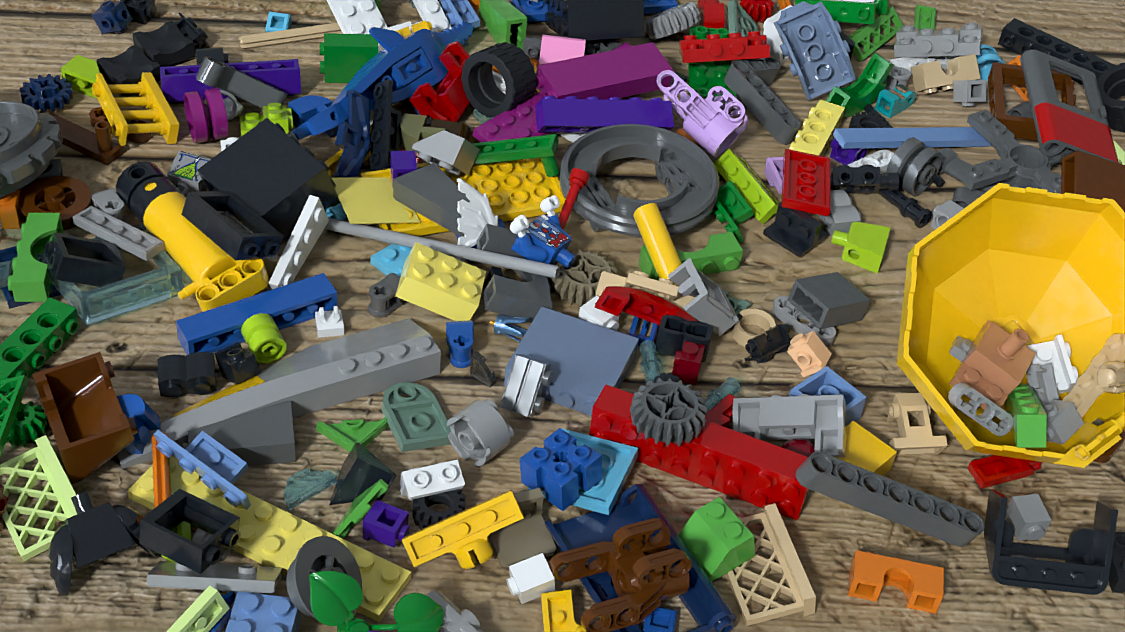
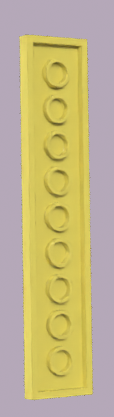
M172 456L169 457L171 495L178 489H182L240 517L239 531L241 535L237 545L232 550L264 566L282 568V575L287 577L291 563L295 560L300 548L308 540L319 536L337 539L350 550L360 569L363 601L356 611L377 622L381 621L411 580L410 571L243 490L241 491L248 496L251 506L247 510L241 505L234 507L223 497L224 493L218 488L214 491L201 481L202 477L195 471L192 474L188 473L179 465L178 462L180 460ZM153 464L127 491L129 499L151 510L154 509ZM190 524L192 530L196 531L198 529Z

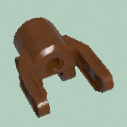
M652 518L625 525L614 533L613 542L602 541L556 554L549 561V568L554 578L564 582L606 571L610 574L618 597L593 604L582 615L581 624L586 632H611L639 624L661 605V601L687 593L692 561L683 550L675 548L667 550V547L671 545V532L662 519ZM661 529L658 534H656L655 536L650 537V535H651L652 533H654L655 531ZM597 556L594 561L586 564L588 559ZM681 560L678 565L671 567L676 561ZM570 563L568 567L561 571H558V569L562 565ZM629 608L624 614L619 615L623 610ZM601 616L598 621L590 623L593 619Z

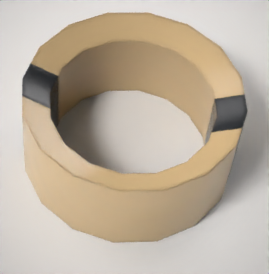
M755 308L745 309L737 314L739 321L734 324L732 334L736 342L745 347L747 341L757 335L747 333L742 329V326L756 325L766 332L776 326L773 317L763 310Z

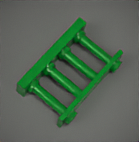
M795 0V5L803 1L813 5L822 2L833 21L837 20L838 22L874 25L875 14L889 13V0H875L874 2Z

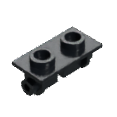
M178 13L182 19L175 22V24L186 38H190L194 42V51L203 45L210 48L206 42L208 38L206 33L201 28L196 29L197 25L190 17L186 19L181 13Z
M778 324L767 330L766 334L761 333L749 339L745 349L750 353V356L744 358L745 361L763 363L770 360L772 354L787 351L792 340L788 334L790 332L788 325Z

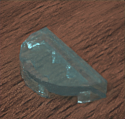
M310 468L296 472L287 480V485L284 489V503L288 510L295 508L336 484L337 476L327 470H324V472L310 471Z

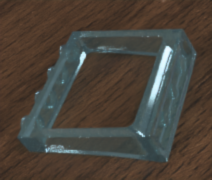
M143 224L133 226L151 235ZM98 236L92 238L93 240L108 242ZM165 250L152 258L159 269L89 291H81L73 282L55 280L53 271L49 268L52 284L68 303L77 309V314L87 326L176 297L178 292L184 288L181 270ZM45 253L36 255L37 261L48 264L49 267V260Z

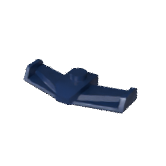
M353 89L346 91L349 124L347 122L339 123L335 146L343 149V153L334 174L330 178L357 177L370 150V99Z

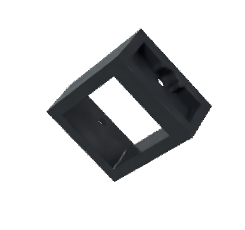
M54 232L52 240L48 241L45 247V256L48 257L49 268L52 269L55 280L114 290L119 289L126 267L115 243Z
M178 489L140 520L139 544L201 574L210 565L216 564L227 550L237 545L241 535L239 531L240 517L182 489ZM185 521L213 536L204 544L199 545L172 532V530Z

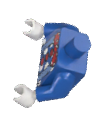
M557 196L548 197L540 203L541 210L547 213L548 216L543 214L529 223L526 216L520 215L511 222L510 230L514 234H518L511 249L528 260L551 265L558 261L566 268H569L574 263L576 256L567 250L572 241L571 236L562 230L558 214L554 212V209L560 205Z

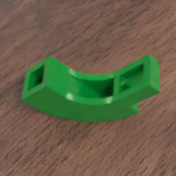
M874 53L860 77L848 87L834 86L826 102L845 107L843 117H851L856 115V113L862 112L867 104L871 105L879 96V92L884 90L887 85L884 81L894 64L881 55Z

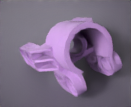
M665 70L658 75L657 84L664 93L665 101H669V97L673 101L672 110L684 120L683 130L713 157L716 158L723 154L747 128L748 119L743 104L721 86L713 87L708 92L707 98L703 99L673 71ZM666 76H671L674 78L673 85L668 88L662 86V79ZM684 91L690 92L691 97Z

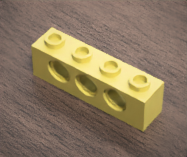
M819 100L816 107L812 106L808 118L804 120L802 130L798 131L795 142L791 143L789 149L824 157L834 138L835 128H839L841 125L845 107Z

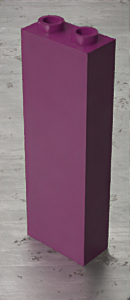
M651 42L538 65L536 88L539 89L543 97L555 96L556 99H564L569 96H576L578 99L595 96L599 97L600 100H607L611 97L623 98L660 90L657 84L658 75L665 70L673 72L674 70L655 44ZM664 77L661 82L662 86L668 88L672 77Z

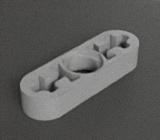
M788 296L775 298L772 307V314L775 318L799 334L802 333L804 335L814 331L826 347H830L833 344L836 335L834 327L819 329L787 300ZM798 319H805L809 324L800 323Z
M958 383L951 388L949 401L963 413L997 436H1003L1011 430L1013 417L966 383ZM963 394L971 399L968 403L961 399ZM986 403L985 411L981 415H976L977 408L981 404ZM994 415L1001 420L999 424L991 420Z

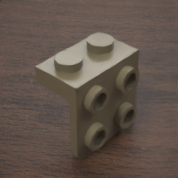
M540 488L523 490L514 494L524 518L488 535L502 567H509L543 553L544 557L553 556L556 553V545L542 517L544 496Z

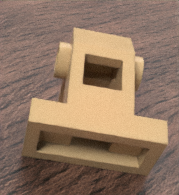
M920 393L895 394L893 402L889 404L887 422L897 421L899 438H893L887 445L897 451L896 456L938 455L948 446L946 436L932 435L929 419L931 409L928 402L924 400V397ZM916 418L919 426L910 427L909 421H913Z

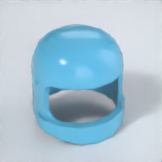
M981 44V53L976 55L981 78L978 80H986L988 82L993 62L1004 64L1002 58L997 55V51L987 44Z

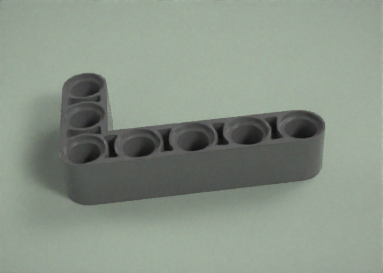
M772 57L733 60L724 77L725 84L732 92H736V96L775 140L781 144H791L801 123L768 87L772 85L781 68L780 62Z

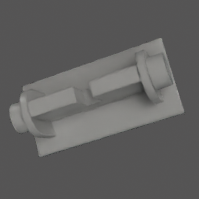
M1052 363L1030 365L1026 371L1029 387H1033L1042 407L1049 404L1053 399L1060 400Z

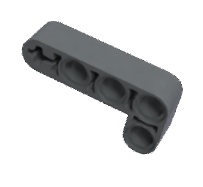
M208 56L204 57L196 75L198 81L213 88L217 87L261 108L268 106L269 103H281L284 105L288 96L286 92Z

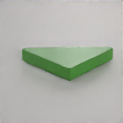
M386 417L380 421L364 422V419L342 420V423L325 424L319 421L316 424V431L350 452L355 442H359L366 447L387 429L389 425Z
M380 479L356 497L332 534L343 539L352 525L357 524L371 509L369 504L385 493L389 485Z

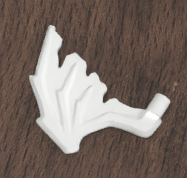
M458 178V190L465 193L470 202L463 199L458 201L457 211L462 217L457 218V229L459 232H463L465 236L458 238L457 245L472 248L477 245V239L487 223L498 226V216L494 215L486 193L482 195L464 180ZM454 257L455 259H458L460 261H465V259Z

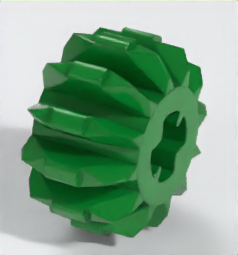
M32 401L26 404L21 402L6 443H10L13 448L19 444L26 448L27 444H36L35 440L45 435L46 429H48V419L41 405L35 406Z

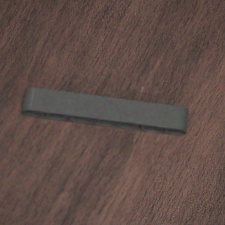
M813 452L796 469L795 474L798 482L807 489L958 547L968 545L985 528L982 518L971 510L822 452Z

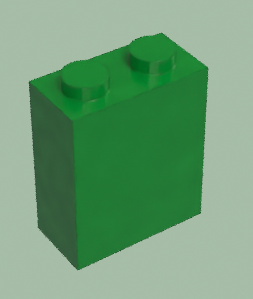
M324 33V42H320L319 49L320 56H324V61H320V74H325V83H349L361 67L378 54V42L370 34Z

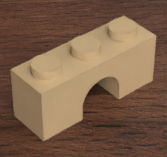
M976 54L946 61L948 67L947 74L943 72L940 60L911 67L915 92L924 91V94L937 92V88L941 87L942 91L953 89V81L981 79Z

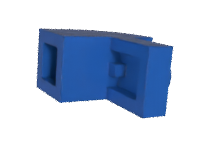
M309 95L288 102L292 112L293 124L298 127L320 111L331 106L332 101L322 96ZM338 125L325 131V133L330 138L337 135Z
M119 395L117 399L123 413H125L127 418L133 417L138 433L133 435L134 441L125 449L131 454H143L145 444L149 440V431L160 429L159 415L138 395Z

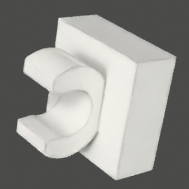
M334 306L332 311H324L323 307H321L318 312H315L318 338L344 335L342 313L337 306Z

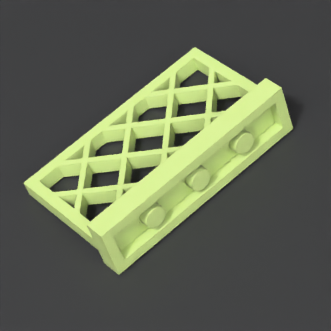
M46 435L35 440L37 447L0 464V476L10 474L6 484L3 485L5 488L3 494L8 497L9 493L20 495L15 505L7 504L6 511L2 514V517L23 561L49 549L51 539L55 533L52 530L57 520L65 521L67 518L77 515L71 497L76 496V493ZM36 458L38 459V463L33 471L23 469L26 463ZM18 476L29 478L24 488L14 486ZM37 479L48 481L43 491L32 490ZM28 496L39 498L34 509L23 507ZM47 499L59 501L53 512L42 510ZM19 514L30 515L25 526L14 525ZM38 517L49 519L44 530L33 528ZM28 535L40 536L36 544L26 549L23 545Z

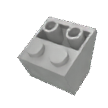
M445 130L416 142L412 146V149L419 153L417 157L429 164L435 163L438 167L445 168L446 171L457 176L460 173L469 175L480 150L465 138Z

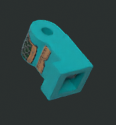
M903 84L897 85L891 91L884 89L879 92L875 110L890 119L910 107L916 98V93Z

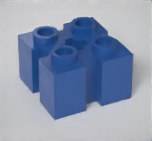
M559 428L544 439V448L535 446L520 458L521 483L531 490L540 488L541 491L544 490L546 492V500L564 511L579 499V490L581 488L587 492L602 480V455L585 444L577 446L576 438Z

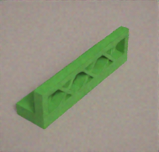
M893 6L889 8L888 14L875 15L874 25L864 24L848 36L855 42L853 52L859 62L867 58L893 37L899 28H902L903 23ZM890 18L892 19L896 28L890 26ZM880 27L884 29V35L880 34ZM870 35L874 37V44L870 42ZM858 43L864 45V53L861 51Z

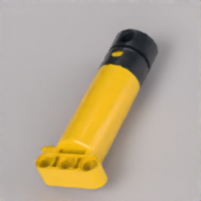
M140 161L130 165L122 172L116 184L117 195L153 237L165 242L167 253L193 281V283L178 292L177 295L180 299L183 300L195 294L201 311L204 312L251 297L268 286L269 277L262 259L235 261L181 215L186 197L156 164L149 161Z

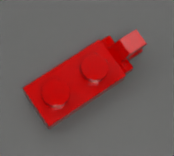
M993 455L971 461L967 469L979 487L984 489L1028 477L1034 474L1036 470L1041 469L1043 462Z

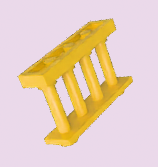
M151 72L142 73L141 82H138V84L107 85L102 73H97L96 82L92 84V93L94 97H97L112 127L113 136L117 137L121 146H126L127 134L160 133L167 144H176L180 124ZM138 93L142 97H113L112 94ZM145 106L149 110L121 111L119 107ZM152 119L156 123L127 124L126 120Z

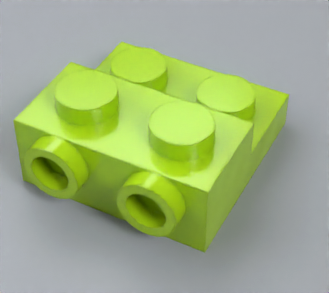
M269 103L268 106H263V115L251 112L246 113L245 116H240L241 137L266 118L274 124H280L286 134H288L289 129H293L291 108H286V105L281 103Z

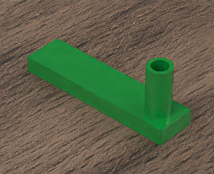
M552 134L473 143L474 146L480 149L473 165L540 157L546 175L553 177L560 172L555 158L559 141L557 135Z

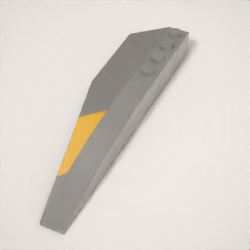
M411 319L397 321L312 345L260 371V374L237 385L234 384L160 421V429L157 430L166 433L171 440L183 448V443H188V431L282 402L291 401L292 418L385 391L397 383L415 382L440 374L441 351L431 334ZM157 430L149 431V440L145 444L143 454H131L125 448L116 454L122 469L153 460L152 436Z

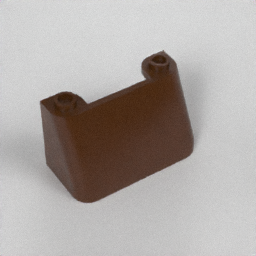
M100 352L32 374L71 484L84 480L134 441L133 435L138 433L133 417L127 418L125 413H123L110 378L115 377L110 361L104 362Z

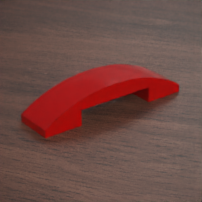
M608 286L595 303V308L615 316H619L621 311L657 325H660L663 315H674L687 321H697L687 312L665 299L628 287Z

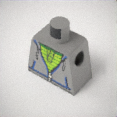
M179 150L167 173V177L185 197H187L188 192L208 191L197 169L211 159Z

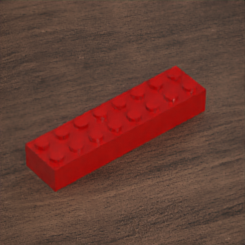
M605 384L593 405L590 436L637 447V462L724 493L730 497H735L757 507L764 508V506L775 503L780 515L798 521L809 489L803 487L798 482L795 473L796 469L808 458L807 456L707 420L705 427L700 431L698 437L692 438L690 443L682 441L680 446H677L674 442H671L668 447L662 441L655 444L653 438L645 440L644 433H637L636 426L632 425L630 407L634 394Z

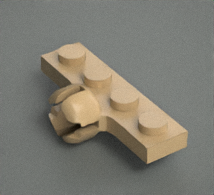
M1113 334L1107 339L1105 346L1092 359L1090 366L1077 379V383L1069 394L1063 398L1062 401L1073 402L1081 419L1101 393L1120 394L1125 392V334Z

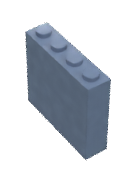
M541 307L505 368L504 386L507 384L515 355H527L551 364L550 371H553V376L549 386H544L541 395L545 400L592 416L593 405L605 384L620 389L636 358L639 338Z

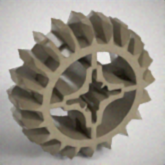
M579 249L577 253L569 251L576 256L574 263L569 268H566L558 261L554 264L560 267V272L557 279L551 278V284L555 290V295L561 296V301L569 300L570 305L577 303L581 307L596 296L595 293L600 275L603 271L618 275L617 268L614 267V262L608 261L607 256L600 257L599 252L593 254L590 253V250L582 252Z

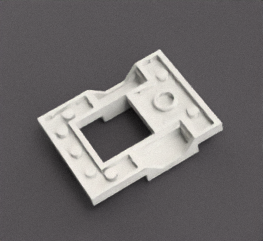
M327 0L343 34H370L369 29L373 27L393 31L409 27L411 34L413 33L411 25L414 24H411L410 21L387 27L374 0ZM412 0L422 20L429 21L432 24V31L441 33L448 28L452 29L438 0ZM378 43L379 53L382 50H384V48Z

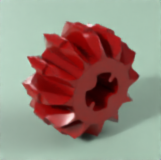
M741 0L740 2L741 7L755 22L763 23L767 18L771 17L774 10V2L772 0Z

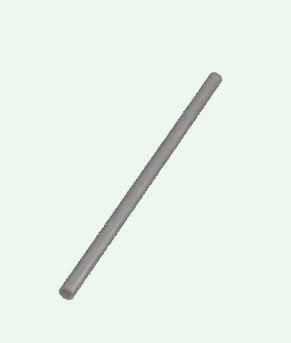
M328 218L329 221L324 228L325 230L413 248L415 242L448 256L555 279L558 278L560 267L556 265L361 224H350V222Z

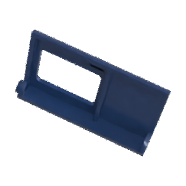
M635 484L626 489L620 497L619 504L613 506L609 515L594 511L557 524H552L550 520L545 522L549 533L560 550L564 552L602 541L613 542L614 533L625 525L652 518L662 519L671 532V545L667 547V550L672 548L683 550L692 561L689 571L688 591L686 594L679 595V598L699 627L686 632H730L734 628L735 614L644 485ZM634 493H637L634 499L628 500ZM659 529V530L655 531L654 533H652V534L650 535V537L655 536L656 534H658L661 529ZM597 556L588 559L586 564L594 561ZM681 560L676 561L671 567L678 565ZM608 571L579 579L595 604L618 597L611 585L612 578ZM628 609L623 610L619 615L624 614ZM635 624L632 626L614 630L613 632L642 631L639 628V626Z

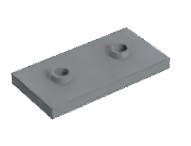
M159 561L147 574V585H149L148 587L206 590L210 585L216 590L273 593L282 579V568L252 564H214L199 574L177 562Z

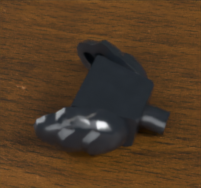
M89 491L71 497L77 515L67 518L64 521L65 525L57 529L51 539L48 550V557L51 560L50 576L55 581L56 588L61 595L69 594L72 563L74 569H77L131 547L135 543L154 558L159 556V553L139 544L140 520L143 518L139 512L125 505L116 504L112 506L109 502L95 507Z

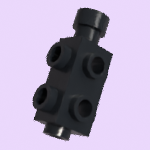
M869 164L860 167L840 165L832 169L830 190H841L840 187L846 186V189H842L846 193H862L865 195L878 193L879 189L898 191L899 174L898 172H888V175H880V167H874ZM862 186H870V188L864 189Z

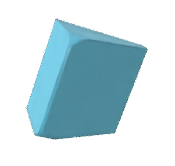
M269 12L265 32L288 30L292 23L290 14Z

